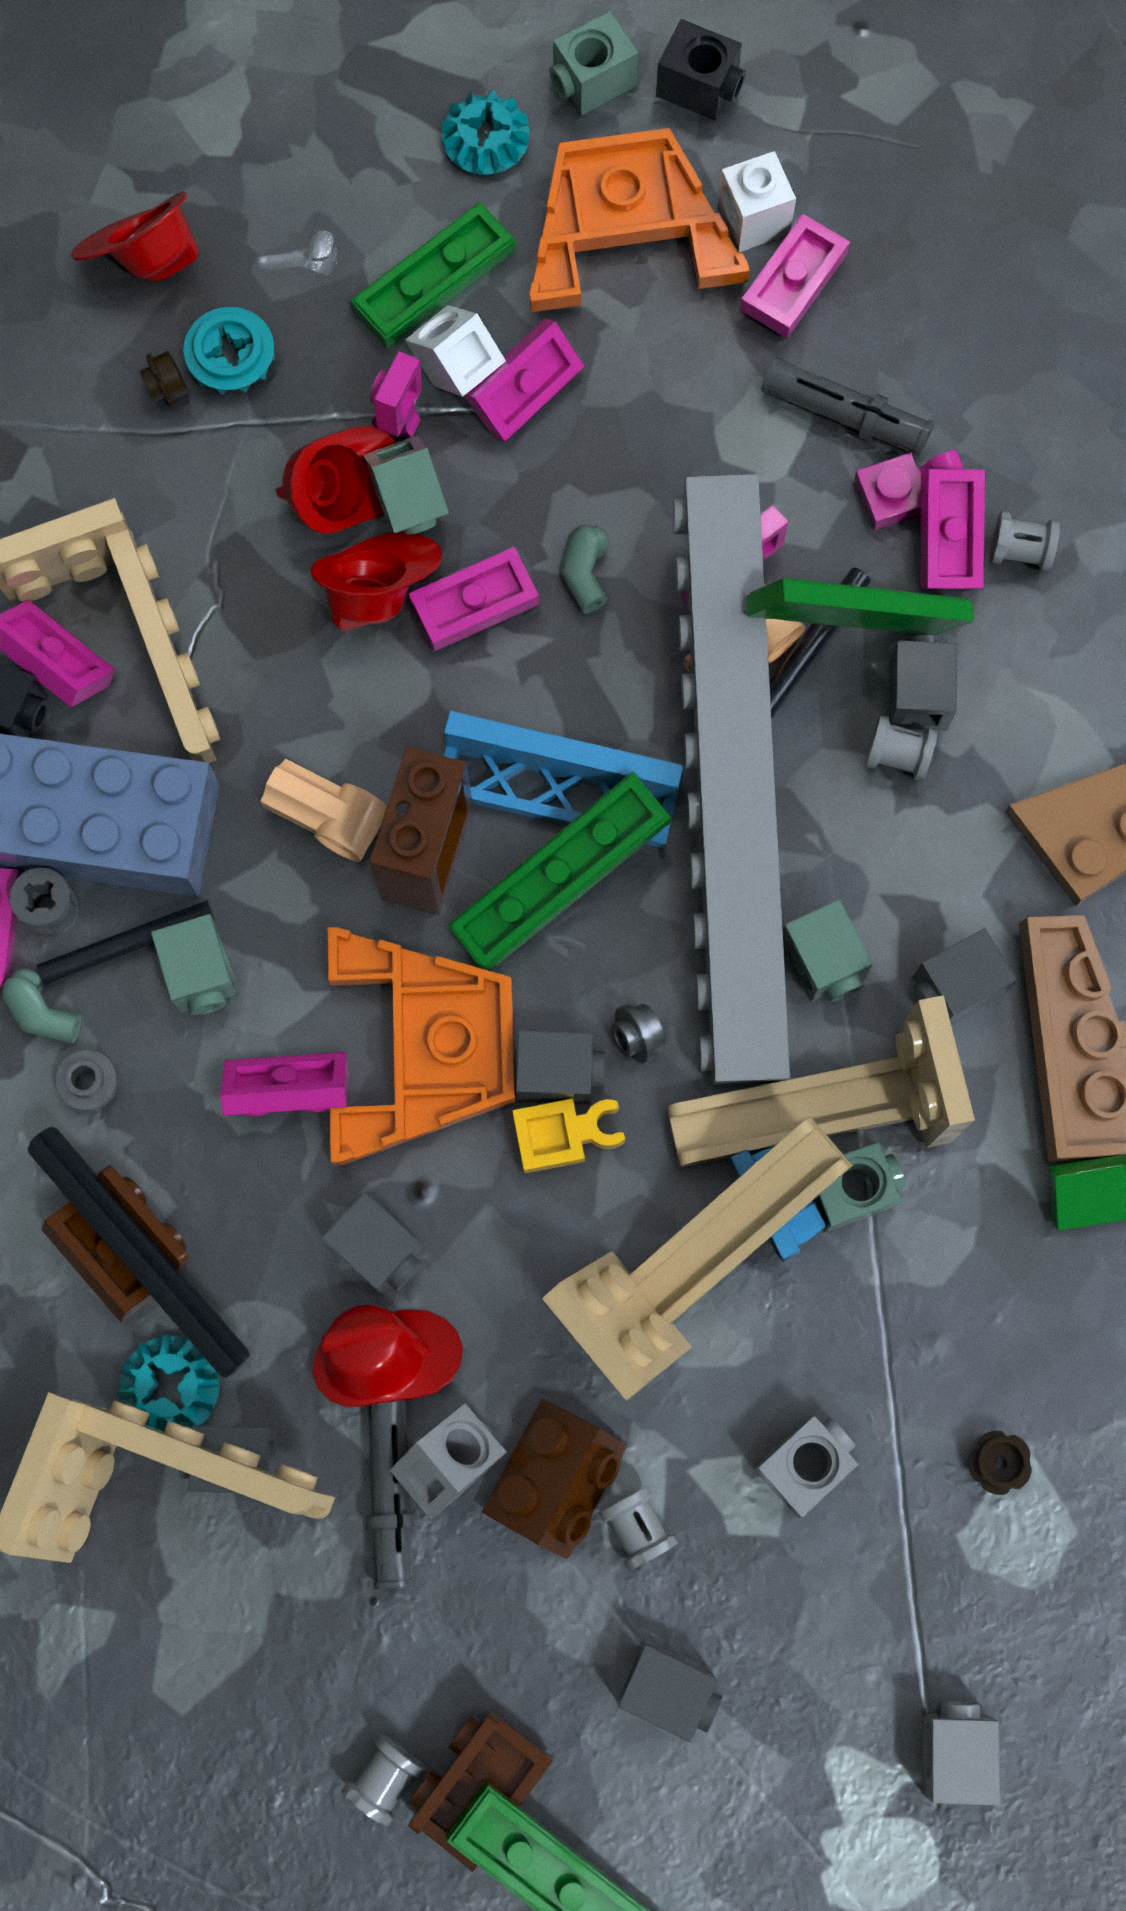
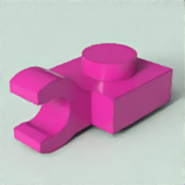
M398 351L389 371L384 369L379 371L370 393V402L375 405L372 426L397 437L401 433L402 440L413 437L420 423V417L415 408V403L422 392L420 359Z
M957 450L941 453L920 467H916L912 454L908 453L857 470L855 482L874 531L921 515V471L928 469H964Z

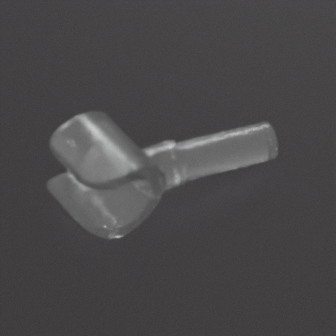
M322 230L313 231L309 236L306 250L259 257V266L261 271L295 266L297 268L305 267L311 273L327 276L336 268L340 247L334 246L335 236L332 233Z

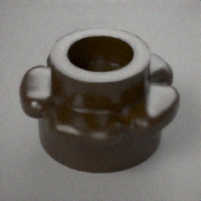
M169 351L153 357L151 353L147 354L146 359L149 367L140 370V374L155 402L165 398L171 407H175V400L188 394L189 391Z
M991 1431L979 1438L978 1448L970 1453L969 1468L971 1474L982 1481V1488L995 1495H1005L1012 1488L1021 1489L1029 1481L1032 1473L1030 1466L1031 1453L1027 1444L1016 1435L1005 1436L1002 1431ZM999 1456L1004 1457L1006 1460V1466L1003 1469H999L995 1465V1459Z

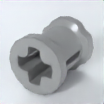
M1001 511L992 542L991 563L1001 564L1004 559L1037 564L1039 571L1050 572L1059 541L1060 521L1050 519L1047 524L1017 520L1012 519L1010 512Z
M880 715L874 730L865 766L875 768L878 764L908 771L913 773L915 780L923 782L932 759L938 731L929 728L925 733L892 725L890 724L889 717Z
M648 1485L598 1513L603 1522L610 1521L628 1557L624 1563L628 1571L647 1563L679 1544L674 1534H666L649 1502L652 1492Z
M380 1734L375 1742L378 1750L356 1782L348 1781L341 1792L368 1817L388 1827L395 1817L392 1808L414 1777L422 1778L427 1771V1767L401 1744L384 1734Z

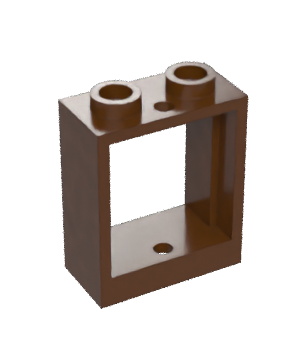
M406 746L370 860L382 900L440 915L473 807L467 762ZM402 803L408 804L405 815H400L396 812V808Z

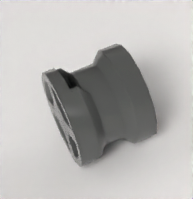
M36 867L25 871L15 880L10 889L9 901L13 913L31 932L40 936L54 937L65 933L74 925L79 916L80 903L77 893L58 872L50 868ZM45 893H51V894H52V895L42 896V894H45Z

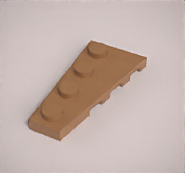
M1126 763L1010 804L1005 811L1076 906L1126 873Z
M1085 915L1026 917L1019 922V931L1048 1162L1092 1160L1126 1154L1125 1020H1118L1108 993L1112 986Z

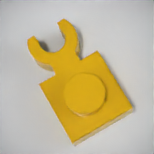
M573 1098L512 1110L524 1174L585 1162L582 1144L593 1143L602 1149H614L625 1143L624 1132L608 1135L602 1133L597 1126L601 1116L619 1111L618 1101L612 1099L598 1101L590 1107L587 1114L576 1116Z

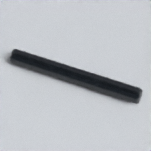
M48 1127L37 1134L30 1141L28 1147L30 1156L216 1372L226 1378L239 1370L250 1356L249 1349L57 1128Z

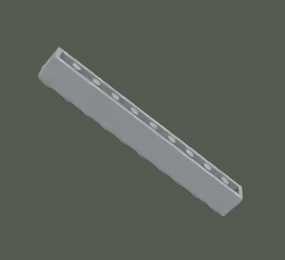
M758 474L686 477L683 497L673 498L674 534H685L686 556H676L675 559L677 592L688 593L689 613L678 616L680 651H690L691 673L681 674L682 709L693 710L694 733H684L685 769H696L697 792L687 793L688 829H699L700 852L690 853L691 889H702L703 913H693V942L695 950L705 949L706 973L696 974L697 1010H708L709 1034L699 1035V1065L701 1072L711 1071L712 1085L780 1082L790 1079L767 628L766 618L748 617L746 596L750 592L764 587Z

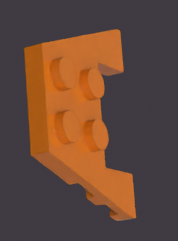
M670 128L559 143L547 202V214L537 253V265L530 289L531 312L581 306V288L575 252L681 237L689 238L698 289L748 282L750 270L743 253L738 254L728 236V227L721 215L713 211L702 192L703 184Z
M328 927V981L331 986L393 984L395 1103L393 1105L330 1108L331 1164L333 1166L351 1163L516 1102L511 977L436 956L434 958L406 950L401 945L379 939V941L354 935L351 931L339 927Z

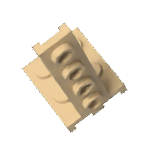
M110 499L1 538L0 590L9 601L17 598L21 602L40 599L52 591L51 586L70 579H74L76 582L95 579L107 571L106 566L115 563L184 748L193 761L207 763L216 761L211 743L219 741L221 738L209 707L197 709L190 689L200 686V682L189 653L185 652L177 655L170 635L179 632L180 629L169 600L164 598L157 601L150 581L160 577L147 543L137 547L133 533L129 530L116 499Z
M944 995L918 1000L895 1035L898 1054L896 1058L683 1101L667 1106L679 1167L683 1168L731 1158L746 1149L751 1154L773 1148L809 1117L816 1122L828 1137L914 1120L917 1129L923 1132L926 1148L951 1143L975 1121Z
M809 1117L784 1137L635 1271L630 1273L614 1252L611 1251L558 1283L542 1299L627 1401L692 1348L673 1322L853 1165L816 1122Z
M48 1392L0 1513V1551L8 1555L71 1563L75 1552L83 1546L88 1537L91 1525L89 1516L99 1490L108 1483L112 1475L115 1463L113 1454L117 1446L291 1514L305 1515L314 1519L325 1518L331 1511L335 1497L315 1490L314 1487L318 1477L305 1471L280 1464L276 1475L258 1468L257 1465L261 1455L226 1442L223 1443L220 1453L201 1446L205 1436L204 1433L171 1421L167 1422L164 1431L148 1426L146 1423L150 1413L131 1405L113 1400L110 1409L100 1408Z

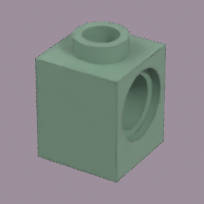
M611 10L553 40V66L549 69L551 81L559 96L564 100L570 98L581 116L638 86L639 52ZM585 65H597V67H585Z
M417 435L363 455L384 518L394 533L404 531L405 534L410 535L426 531L436 525V518L449 514L428 448Z
M840 899L785 924L783 928V946L811 1002L826 995L831 1003L837 1002L864 987L861 979L866 977L873 963Z
M211 914L151 932L170 1000L181 1013L190 1010L191 1015L212 1013L226 1006L225 999L239 995L220 929Z
M880 1142L843 1154L853 1165L846 1172L856 1170L865 1173L870 1178L873 1184L871 1199L866 1201L851 1199L843 1190L842 1175L813 1200L826 1225L824 1228L825 1233L893 1209L902 1201L899 1191L906 1187L903 1173L893 1154L884 1155Z

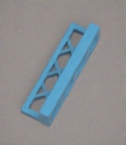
M454 711L449 713L444 732L446 741L444 756L457 760L460 754L481 759L493 775L477 786L470 787L472 803L475 805L567 826L582 813L573 810L564 796L565 793L584 783L596 786L601 794L605 795L633 771L655 798L660 802H664V809L673 819L684 765ZM495 763L507 765L510 767L500 772ZM525 770L541 774L550 790L532 801L520 799L515 796L507 780ZM552 776L567 780L557 785ZM499 786L504 795L491 792L490 790ZM556 799L561 808L546 804ZM671 823L645 845L665 849Z

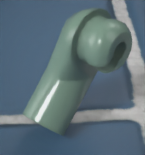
M581 525L568 535L559 567L561 577L584 614L599 609L608 600L607 595L592 572L596 559L603 555L604 550H607L609 545L606 532L598 526L589 527Z
M26 968L15 970L11 977L3 984L2 1000L19 1028L28 1034L74 1044L81 1029V1015L48 1007L40 993L42 991V980L38 973Z

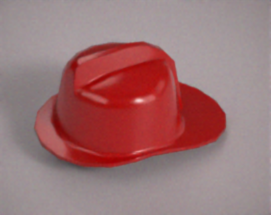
M182 191L155 208L126 217L98 230L81 241L73 249L71 257L74 260H87L109 253L131 275L140 279L160 281L173 276L193 263L199 255V249L193 238L192 230L180 208L188 194Z
M373 426L352 427L314 440L290 456L284 467L282 486L275 489L276 495L287 501L288 506L309 529L322 534L339 532L348 527L374 519L383 514L363 455L396 442L387 432Z
M404 532L381 534L364 540L340 553L316 560L311 566V576L320 586L325 587L327 603L332 611L333 623L339 630L346 631L369 624L384 623L396 618L401 611L409 585L425 578L438 568L442 561L441 547L431 538L420 534L408 535Z
M373 1304L357 1305L341 1313L332 1322L327 1333L322 1335L321 1343L314 1354L312 1373L318 1390L330 1402L344 1407H363L378 1403L417 1399L437 1393L453 1380L461 1366L463 1345L457 1330L444 1317L427 1310L390 1311Z

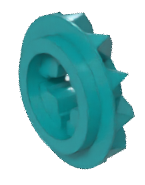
M493 89L488 95L475 96L469 91L464 101L459 104L451 103L446 119L441 121L442 144L447 156L455 165L473 174L492 175L506 171L520 161L528 148L530 130L527 113H522L514 97L507 100L498 97ZM486 118H491L494 131L489 133L488 139H485L484 146L482 147L480 146L477 129L481 128Z
M222 307L205 313L193 323L184 341L183 353L188 370L201 387L206 385L214 388L222 396L228 390L239 389L247 393L249 386L258 379L266 380L267 370L271 362L275 361L274 340L269 327L258 315L239 307ZM226 335L228 342H232L235 349H241L238 351L239 360L237 361V366L233 367L232 363H228L225 357H219L223 354L221 347L223 345L222 336Z
M162 1335L140 1344L130 1358L121 1366L122 1374L117 1394L122 1403L150 1413L146 1423L148 1426L164 1431L167 1422L171 1421L192 1429V1426H201L216 1406L220 1390L219 1374L188 1338ZM156 1365L158 1369H163L169 1375H174L178 1372L183 1373L190 1368L191 1371L183 1376L184 1380L177 1386L178 1392L181 1395L179 1399L184 1404V1408H181L178 1403L173 1402L168 1397H162L158 1400L153 1399L147 1403L146 1400L153 1396L152 1392L159 1385L155 1377L157 1373L152 1366Z

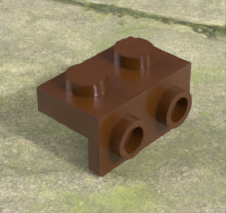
M111 1165L98 1173L101 1180L178 1269L183 1272L189 1260V1255L186 1252L185 1242L179 1232L172 1225L159 1221L146 1206L143 1192L132 1179L128 1177L122 1178ZM71 1202L44 1220L41 1230L120 1322H123L154 1299Z
M542 1398L482 1513L535 1544L567 1559L572 1554L575 1546L581 1543L587 1535L591 1524V1515L605 1488L610 1486L616 1479L626 1444L593 1424Z
M493 1709L489 1711L482 1722L473 1714L468 1718L448 1746L449 1749L457 1754L454 1761L442 1777L431 1769L407 1802L417 1810L411 1818L408 1827L417 1834L423 1831L472 1872L477 1865L450 1845L445 1838V1835L485 1781L489 1782L520 1807L553 1762L552 1756Z

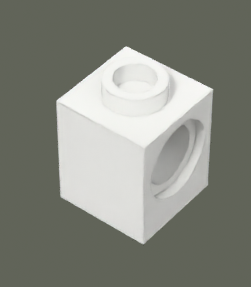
M775 151L722 169L718 208L729 229L738 253L786 237L791 231L796 197Z
M449 305L405 339L414 356L420 359V365L433 386L462 397L506 362L478 314Z

